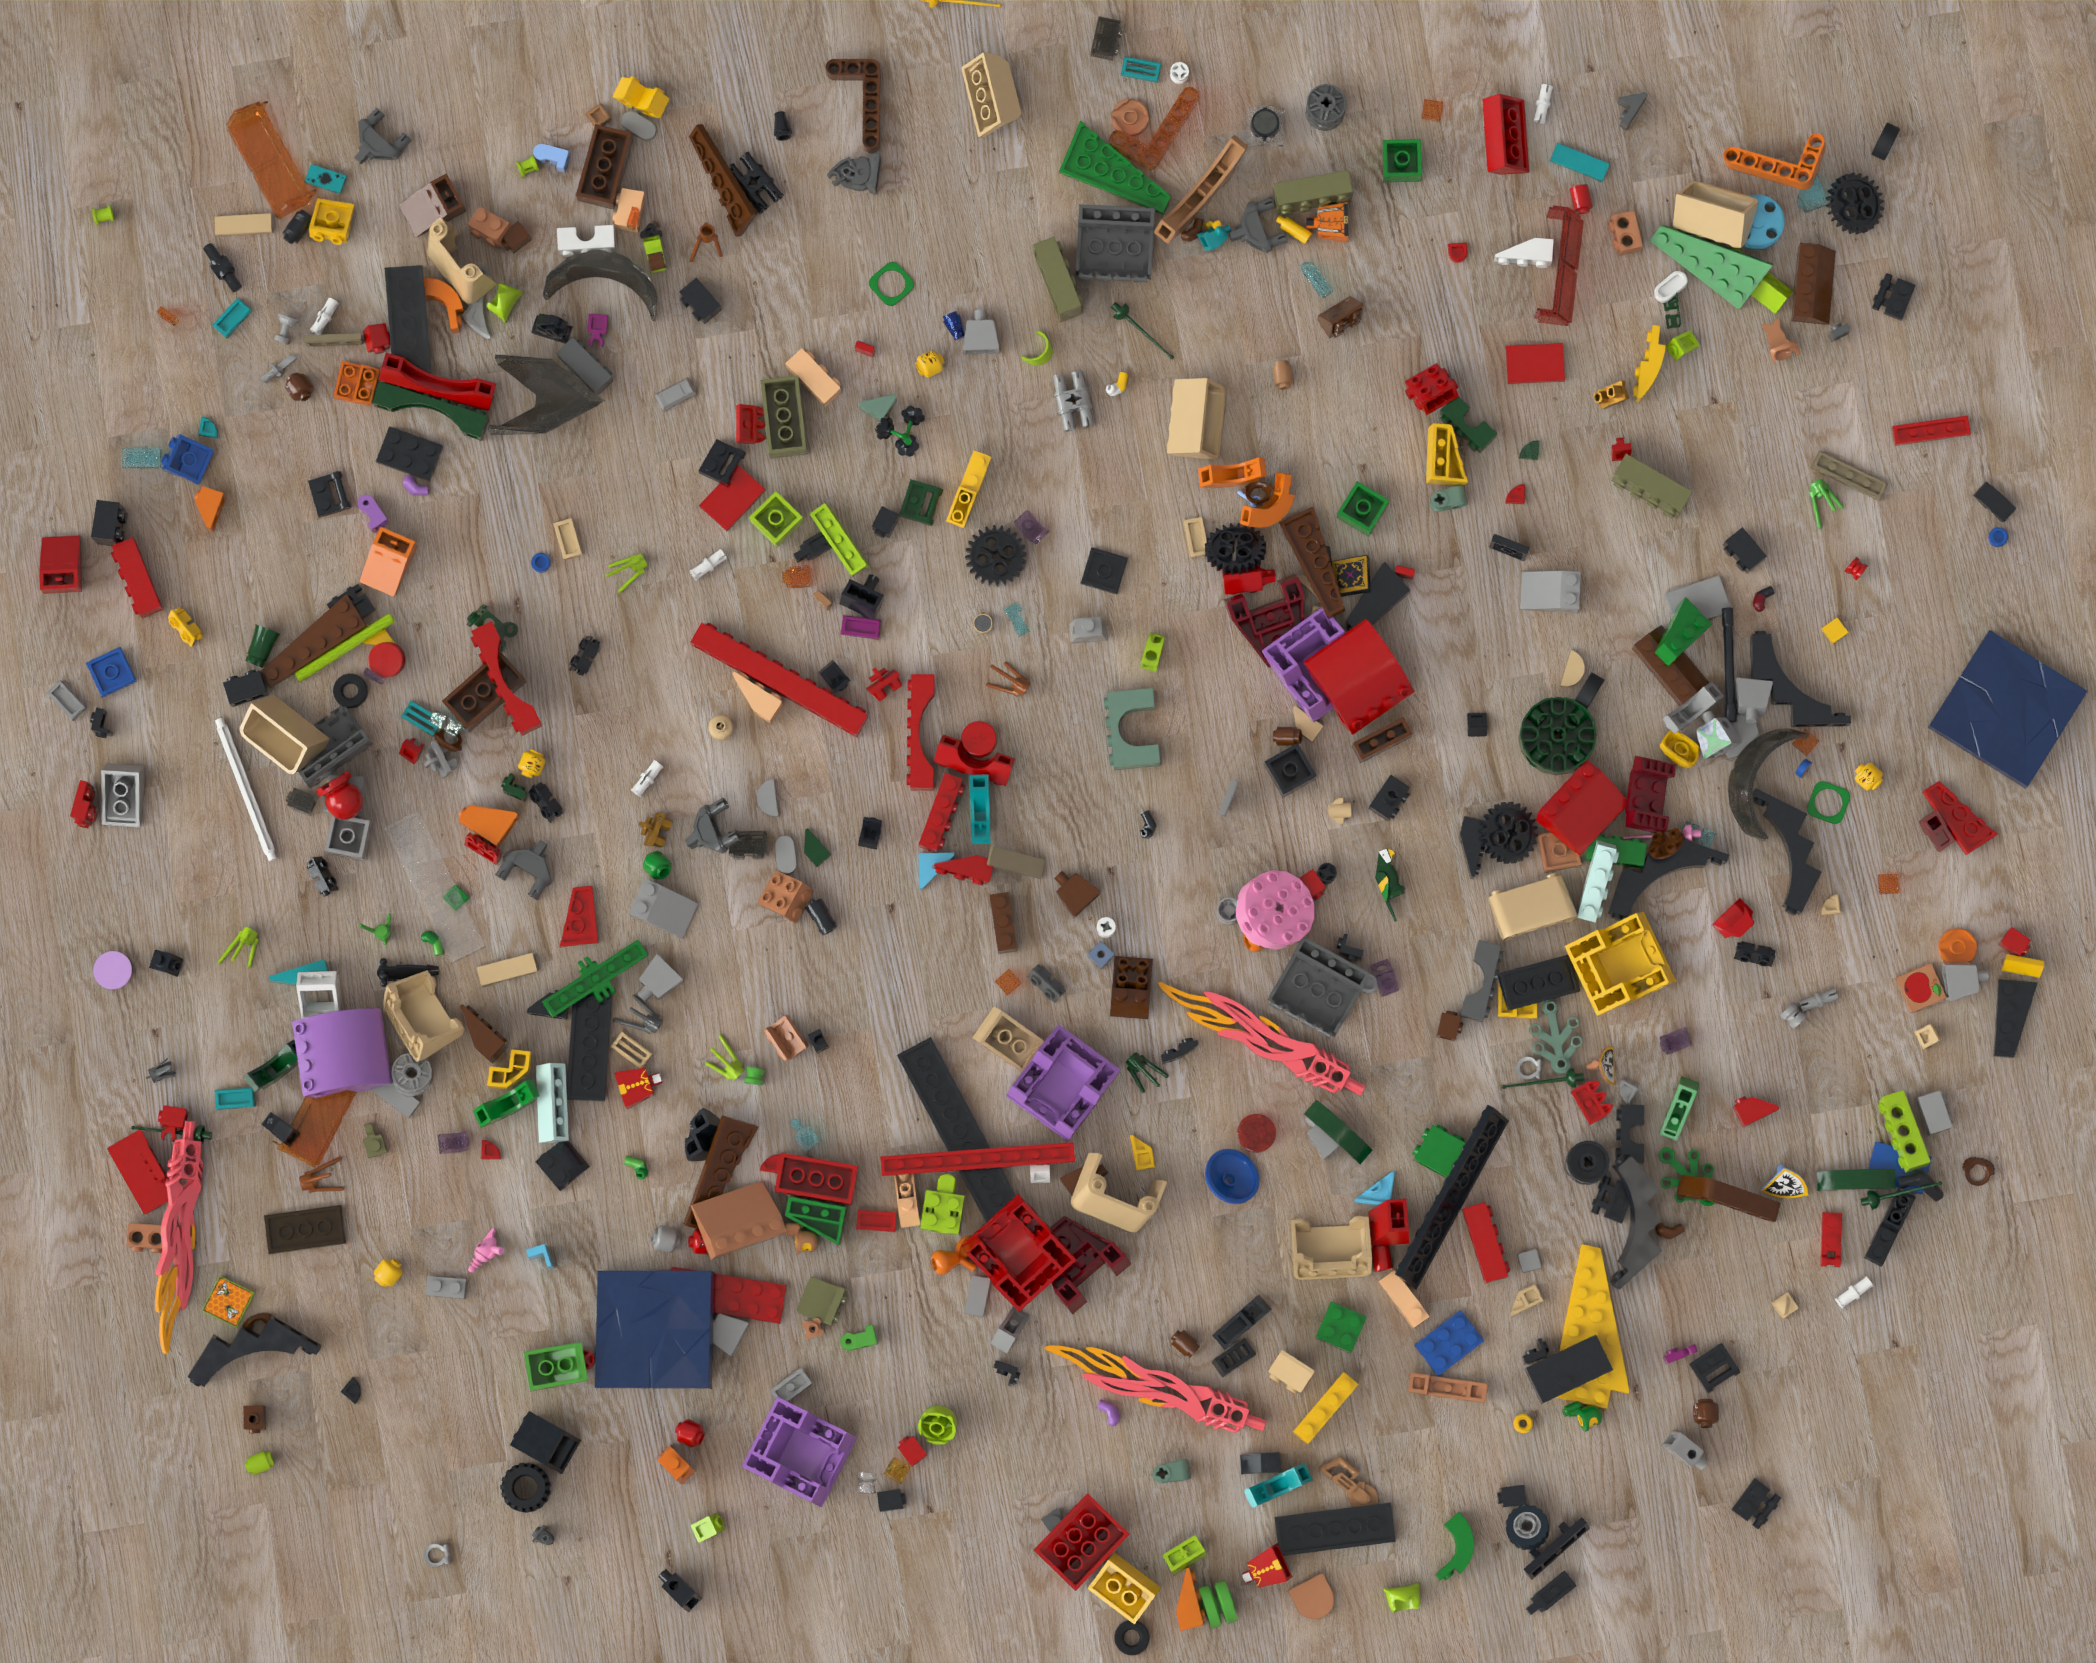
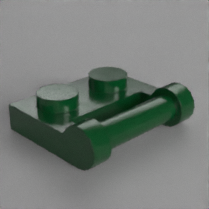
M910 479L899 516L932 526L934 521L932 518L939 496H942L943 489ZM931 492L932 496L925 517L921 516L920 513L926 494Z

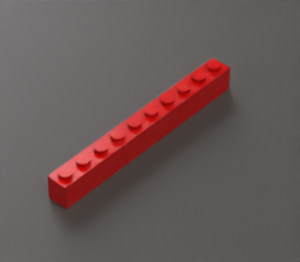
M701 622L690 641L693 647L736 671L744 673L754 681L856 738L858 737L868 719V715L865 714L866 710L859 706L854 708L849 705L850 702L841 696L839 699L836 698L829 689L825 687L823 689L816 686L817 683L809 678H806V680L802 679L797 671L784 669L783 664L775 659L770 661L763 652L759 650L754 652L749 649L750 646L745 642L740 641L738 643L733 640L734 637L729 633L723 632L722 634L716 631L717 627L707 622V624Z

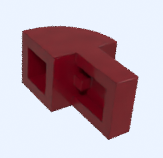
M1934 810L1919 821L1922 831L1929 837L1938 852L1955 842L1938 810Z

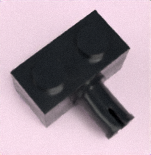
M869 574L864 585L849 579L841 594L839 604L874 620L884 598L883 594L874 591L879 578L875 576L872 579L874 575Z
M1390 775L1370 804L1369 810L1387 822L1390 817L1394 819L1400 810L1397 808L1400 802L1405 803L1410 796V793H1408L1410 787Z

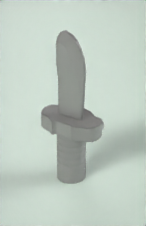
M288 356L277 366L271 363L269 365L271 370L261 377L262 381L267 383L276 375L278 378L282 377L280 371L295 361L297 356Z

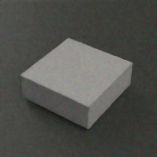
M1537 1249L1517 1254L1522 1273L1542 1268Z

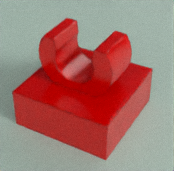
M1623 437L1616 438L1615 445L1611 447L1612 461L1623 460L1625 454L1631 456V443L1624 444Z
M415 738L411 740L406 739L402 743L399 752L401 756L413 764L419 760L424 746L423 744L419 747L415 745Z

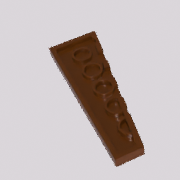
M703 124L696 125L689 138L702 162L705 172L711 175V185L714 190H718L721 197L719 202L721 206H725L728 212L726 217L735 236H742L757 213Z
M1311 507L1279 522L1327 618L1330 619L1345 612L1314 508Z
M349 595L343 596L260 671L270 688H273L299 669L367 627Z
M721 1116L683 1223L685 1226L699 1229L691 1205L723 1194V1189L727 1182H730L736 1165H739L742 1159L743 1152L748 1148L758 1130L757 1125L728 1116Z

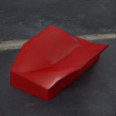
M1739 898L1712 926L1725 939L1730 936L1740 938L1755 924L1752 917L1753 911Z

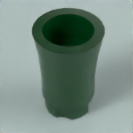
M255 624L253 638L247 652L249 655L245 661L263 668L280 634Z

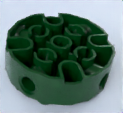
M1551 697L1541 700L1530 708L1522 720L1518 738L1521 752L1530 765L1542 773L1557 776L1572 773L1586 762L1594 750L1597 734L1594 719L1586 707L1574 699ZM1560 733V739H1555L1554 735Z

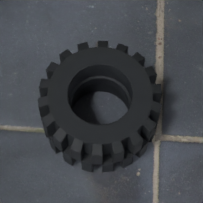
M519 1463V1465H514L510 1470H507L505 1472L506 1475L502 1477V1485H500L501 1495L505 1500L504 1502L510 1508L524 1513L534 1512L542 1508L543 1504L548 1501V1496L551 1494V1482H549V1477L542 1468L530 1463ZM523 1476L532 1477L537 1483V1491L530 1499L519 1498L514 1490L516 1481Z

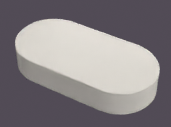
M1675 271L1658 284L1654 291L1656 300L1666 303L1675 297L1676 292L1677 294L1680 293L1688 282L1686 274L1681 271Z

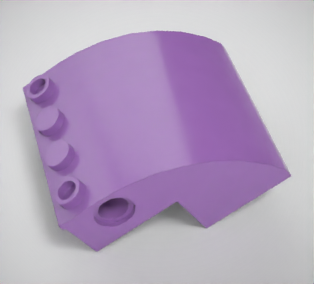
M1322 608L1262 650V653L1282 684L1313 722L1329 712L1333 707L1328 698L1317 688L1304 661L1345 634V631L1333 617L1327 618Z
M381 1009L342 1010L292 1021L303 1097L316 1099L346 1090L363 1092L392 1084Z
M1058 1024L1037 1050L1029 1065L1013 1083L1006 1097L1068 1142L1100 1101L1121 1069Z
M777 1397L741 1467L822 1508L857 1437Z

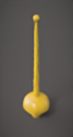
M921 0L929 2V8L935 7L939 1L1001 7V4L966 0Z

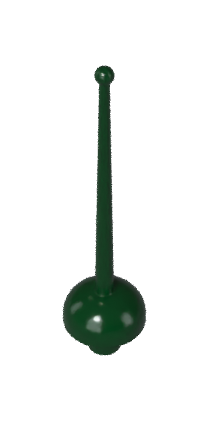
M1114 302V304L1111 306V308L1116 312V314L1113 316L1114 319H1127L1133 326H1135L1140 332H1142L1156 346H1158L1163 352H1165L1170 357V359L1174 358L1173 355H1170L1131 317L1128 316L1129 306L1126 303L1121 307L1118 303Z
M1574 1068L1567 1071L1566 1077L1502 1085V1089L1566 1081L1570 1087L1575 1088L1576 1081H1584V1073L1575 1074Z
M199 1125L194 1130V1141H200L202 1145L204 1139H212V1132L205 1131V1126ZM131 1126L132 1130L139 1129L155 1132H162L163 1130H165ZM176 1130V1134L183 1135V1131Z
M1939 1181L1938 1183L1881 1196L1875 1191L1870 1190L1867 1191L1868 1197L1861 1198L1862 1206L1870 1205L1871 1209L1874 1210L1878 1208L1880 1200L1942 1185V1182Z

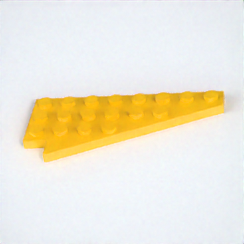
M1581 1244L1559 1352L1597 1335L1613 1370L1556 1398L1572 1402L1578 1401L1585 1405H1595L1599 1408L1607 1409L1611 1390L1629 1394V1386L1601 1248Z

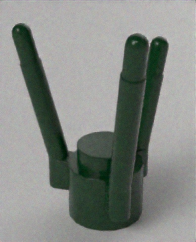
M1137 1052L1131 1055L1125 1062L1128 1065L1127 1070L1131 1073L1142 1093L1145 1090L1135 1071L1138 1073L1141 1070L1152 1083L1160 1087L1156 1079L1144 1068L1145 1064L1165 1078L1169 1077L1163 1070L1148 1061L1143 1055L1140 1056Z

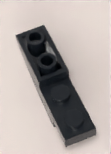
M1906 1193L1893 1197L1870 1242L1864 1257L1866 1260L1880 1267L1883 1266L1898 1232L1901 1230L1913 1205L1915 1196Z

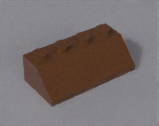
M1800 242L1797 249L1791 321L1829 325L1835 250L1820 244Z
M1661 625L1634 644L1632 650L1680 707L1704 686L1709 684V682L1684 652L1669 666L1655 653L1663 634L1666 632V629Z

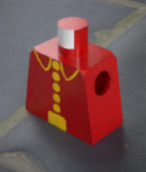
M646 1068L614 1073L626 1109H630L654 1096L652 1087L663 1083L659 1072L648 1076Z
M1278 1543L1247 1562L1250 1570L1242 1573L1246 1583L1255 1580L1259 1588L1283 1583L1293 1577Z

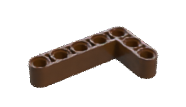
M875 59L829 60L826 63V73L829 79L863 81V147L868 153L877 152L880 148V64ZM836 66L839 68V71L832 73L829 71L830 68ZM853 66L858 68V71L855 73L848 71ZM872 66L877 68L876 72L869 73L867 71V69ZM875 85L877 88L874 91H869L867 87ZM874 103L877 106L875 109L870 110L867 108V105ZM870 121H874L876 123V126L873 128H869L866 124ZM872 139L876 141V144L868 146L866 142Z
M1681 1175L1676 1195L1681 1197L1712 1201L1771 1222H1776L1781 1204L1775 1200L1704 1177Z

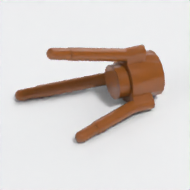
M704 223L700 227L699 236L691 254L690 262H693L700 243H709L712 240L715 243L719 257H722L718 235L715 234V229L712 225Z
M1004 662V665L1017 676L1016 679L996 666L990 665L993 670L1013 682L1011 687L1014 690L990 683L986 684L987 687L1013 694L1016 697L1019 694L1024 696L1031 684L1027 681V678L1022 676L1007 662Z
M342 1157L333 1159L300 1176L299 1180L302 1190H309V1193L316 1191H343L344 1187H315L318 1186V1180L332 1175L327 1173L316 1176L315 1173L341 1161Z

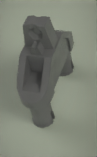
M377 107L366 119L363 118L358 122L361 145L355 159L361 165L368 158L370 160L373 158L378 160H396L400 157V152L412 142L405 133H402L393 144H388L373 128L385 117Z
M1271 197L1256 203L1255 201L1248 202L1241 222L1236 226L1237 229L1229 232L1231 242L1241 239L1242 242L1246 241L1247 244L1264 253L1270 252L1273 247L1288 243L1284 232L1271 237L1266 236L1260 222L1259 213L1275 209Z
M722 797L712 805H704L699 809L693 826V834L685 839L688 847L694 849L698 846H705L723 854L727 852L729 846L742 840L739 837L741 836L736 829L724 837L721 835L715 817L720 812L729 808L725 798Z
M540 840L535 848L531 846L529 850L523 849L505 853L503 856L504 861L497 873H495V876L506 881L513 867L521 868L536 877V882L528 892V895L539 900L545 887L552 883L544 860L546 855L543 854L548 845Z

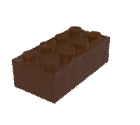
M595 124L576 192L578 201L614 210L633 143L632 133Z
M500 652L499 663L502 677L507 687L515 693L526 683V680ZM487 663L478 668L442 700L447 709L469 733L505 702L504 698L499 699L495 688L498 686L495 680L491 682L487 671L490 670Z

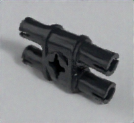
M746 152V156L742 155L740 161L747 167L749 173L743 176L734 163L730 164V168L734 171L732 173L748 200L758 213L762 214L764 212L763 209L766 211L769 206L760 197L759 193L765 190L774 203L779 201L778 197L781 199L784 194L776 187L774 178L769 176L763 168L764 166L758 164L750 152ZM751 181H757L758 185L751 184Z

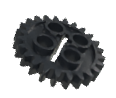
M1851 173L1837 178L1836 182L1831 184L1832 188L1827 191L1831 195L1826 197V200L1830 201L1826 207L1831 208V211L1827 214H1833L1834 217L1831 221L1837 220L1836 227L1842 225L1843 232L1848 230L1849 234L1855 232L1858 235L1868 232V230L1875 228L1874 225L1879 224L1878 219L1883 217L1879 212L1884 210L1880 204L1884 200L1879 199L1883 194L1877 193L1879 186H1872L1874 180L1868 182V176L1862 178L1861 173L1857 175Z
M1230 523V527L1227 528L1225 525H1222V530L1216 528V533L1211 532L1210 538H1206L1205 557H1207V562H1211V567L1216 566L1217 571L1223 569L1224 574L1231 571V575H1233L1237 571L1241 575L1242 570L1249 573L1248 568L1255 570V564L1261 565V560H1265L1266 541H1264L1263 535L1260 536V531L1255 532L1254 527L1250 529L1246 525L1240 527V523L1234 527ZM1238 537V545L1236 547V560L1233 561V553L1235 551V538Z
M993 525L992 530H989L986 526V532L983 533L979 529L980 536L978 537L973 534L974 542L968 541L971 548H966V552L970 553V555H966L965 559L971 561L966 566L973 567L970 570V574L976 573L975 580L981 577V584H984L987 580L989 587L993 582H995L997 587H999V582L1006 586L1007 579L1013 582L1012 576L1014 575L1019 578L1017 571L1024 570L1020 564H1026V560L1022 559V557H1026L1027 553L1021 552L1025 549V545H1019L1022 542V538L1015 539L1017 533L1015 532L1011 535L1010 528L1005 532L1002 525L999 530L996 529L995 525ZM991 539L997 542V545L992 548L986 544ZM981 548H984V549H986V550H987L988 552H990V553H987V552H985V551H981L980 549H981ZM1006 548L1014 550L1011 556H1006L1003 552ZM999 553L1000 558L1010 561L1011 564H1007L998 557L994 560L992 554ZM979 557H987L988 562L980 564L978 562ZM997 565L1005 566L1004 572H996L995 567Z
M1501 802L1500 805L1495 804L1494 809H1488L1489 814L1483 815L1486 821H1480V824L1484 826L1478 829V831L1483 833L1479 837V839H1484L1481 847L1487 846L1485 853H1491V859L1497 857V862L1503 861L1504 864H1514L1517 861H1523V857H1529L1528 851H1534L1531 845L1537 844L1533 840L1534 837L1539 836L1534 833V830L1538 829L1537 826H1533L1536 819H1530L1532 812L1525 813L1527 807L1520 808V803L1515 805L1514 802ZM1502 816L1505 818L1504 825L1501 822ZM1519 823H1520L1521 826H1522L1521 831L1518 830V824H1519ZM1497 834H1498V836H1499V842H1498V843H1497V841H1496V839H1495V837H1496ZM1513 841L1516 843L1515 849L1512 847Z

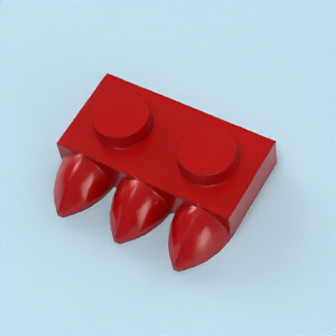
M736 405L737 443L755 444L766 439L762 433L757 432V430H761L766 426L763 421L757 419L764 415V409L754 405Z
M470 832L465 837V846L493 864H498L501 859V852L495 845L487 844L481 836Z
M1588 1081L1570 1091L1589 1126L1606 1117L1613 1108V1104L1606 1103L1600 1105L1604 1101L1606 1093H1593L1597 1090L1599 1081Z

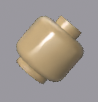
M724 715L713 717L708 725L711 737L717 741L728 740L734 731L731 720Z

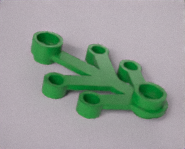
M1665 1147L1660 1150L1658 1156L1661 1162L1669 1163L1680 1175L1698 1177V1159L1700 1154L1697 1150H1691L1687 1155L1690 1160V1173L1674 1158L1675 1153L1671 1148ZM1664 1152L1669 1153V1159L1663 1158ZM1692 1152L1697 1154L1696 1159L1690 1157ZM1709 1163L1704 1164L1701 1168L1704 1178L1712 1179L1713 1166ZM1705 1166H1709L1711 1168L1710 1173H1706L1704 1171ZM1664 1177L1660 1184L1664 1189L1678 1187L1680 1179ZM1664 1180L1670 1181V1185L1668 1187L1664 1186ZM1676 1193L1674 1195V1198L1678 1203H1682L1684 1201H1700V1203L1704 1206H1712L1715 1204L1714 1202L1708 1200L1690 1199L1685 1197L1683 1200H1679L1677 1198Z

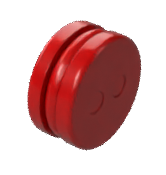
M382 642L375 645L368 656L370 669L380 677L396 676L405 666L406 658L404 651L393 642Z
M975 721L968 724L961 735L962 747L968 755L974 758H984L990 755L997 743L995 730L991 725L983 721Z

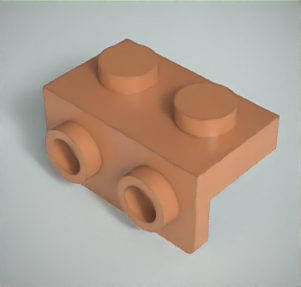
M482 207L478 208L467 223L472 236L477 239H484L491 247L497 246L499 248H502L501 240L511 227L509 222Z
M785 1015L772 1026L764 1029L767 1040L774 1045L777 1055L784 1061L793 1059L809 1047L789 1015Z

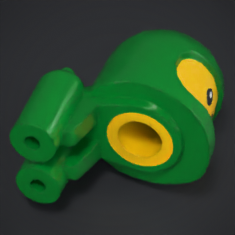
M1575 1401L1564 1406V1409H1562L1564 1417L1576 1416L1584 1432L1589 1431L1590 1427L1599 1425L1602 1422L1601 1410L1595 1405L1581 1408L1582 1402Z

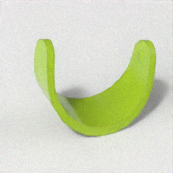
M1037 331L1036 333L1046 340L1045 351L1037 358L1029 359L1021 356V359L1028 364L1040 366L1046 364L1051 359L1053 346L1045 334Z

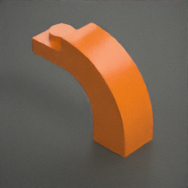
M424 278L426 301L436 300L443 303L448 309L452 333H460L459 327L463 326L461 315L457 314H462L465 311L458 294L452 287L441 280Z
M1262 457L1239 464L1208 465L1198 469L1201 488L1241 486L1258 482L1260 478L1267 476L1265 459Z
M1276 472L1274 489L1270 499L1258 507L1243 505L1240 524L1262 528L1280 521L1290 510L1295 498L1294 494L1289 493V489L1292 486V475Z

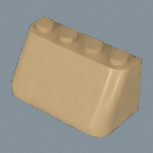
M1693 181L1676 193L1673 228L1685 233L1696 234L1701 238L1713 239L1718 243L1723 242L1734 248H1741L1746 244L1757 211L1758 200L1754 197L1710 184Z
M1208 378L1175 379L1172 390L1173 401L1171 405L1167 454L1199 459H1217L1221 447L1226 398L1225 388Z
M275 695L251 703L240 726V733L245 740L289 774L300 771L326 748L330 738Z

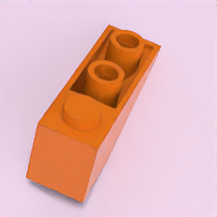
M1186 1568L1176 1609L1180 1631L1203 1626V1621H1206L1204 1609L1200 1610L1198 1602H1201L1199 1590L1195 1591L1193 1583L1197 1582L1195 1573L1190 1571L1189 1568Z

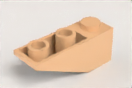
M733 672V677L753 712L771 724L783 706L782 701H780L781 697L774 692L769 694L765 691V687L758 682L753 684L744 673L739 672L738 674Z
M914 1174L895 1175L894 1180L901 1228L920 1225Z

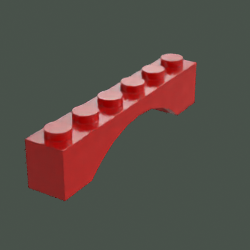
M390 353L385 354L379 380L487 411L490 410L496 383L479 378L457 380L439 377L416 367L404 357Z
M491 621L472 630L473 636L470 637L475 648L479 646L481 654L478 655L483 665L487 663L490 669L487 671L491 682L495 680L498 686L495 690L499 699L504 698L506 704L503 707L507 715H512L514 719L511 724L515 732H520L523 736L542 727L534 707L515 696L504 682L499 663L502 640L493 622Z
M911 674V680L908 679L907 684L908 691H911V698H907V710H911V717H907V729H911V736H907V748H911V755H907V766H910V774H907V785H910L911 791H934V769L922 752L919 729L923 713L930 701L935 697L934 674Z

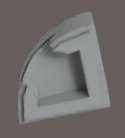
M1621 1079L1619 1083L1620 1096L1626 1104L1630 1105L1638 1087Z

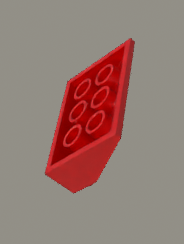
M1586 760L1538 811L1536 821L1581 856L1625 809L1626 798L1599 768Z
M1087 1493L1037 1545L1034 1551L1076 1591L1130 1534Z

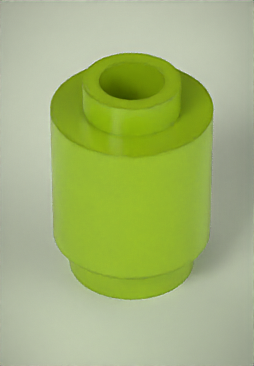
M262 1451L247 1457V1462L244 1464L247 1472L255 1476L271 1469L275 1462L270 1451Z

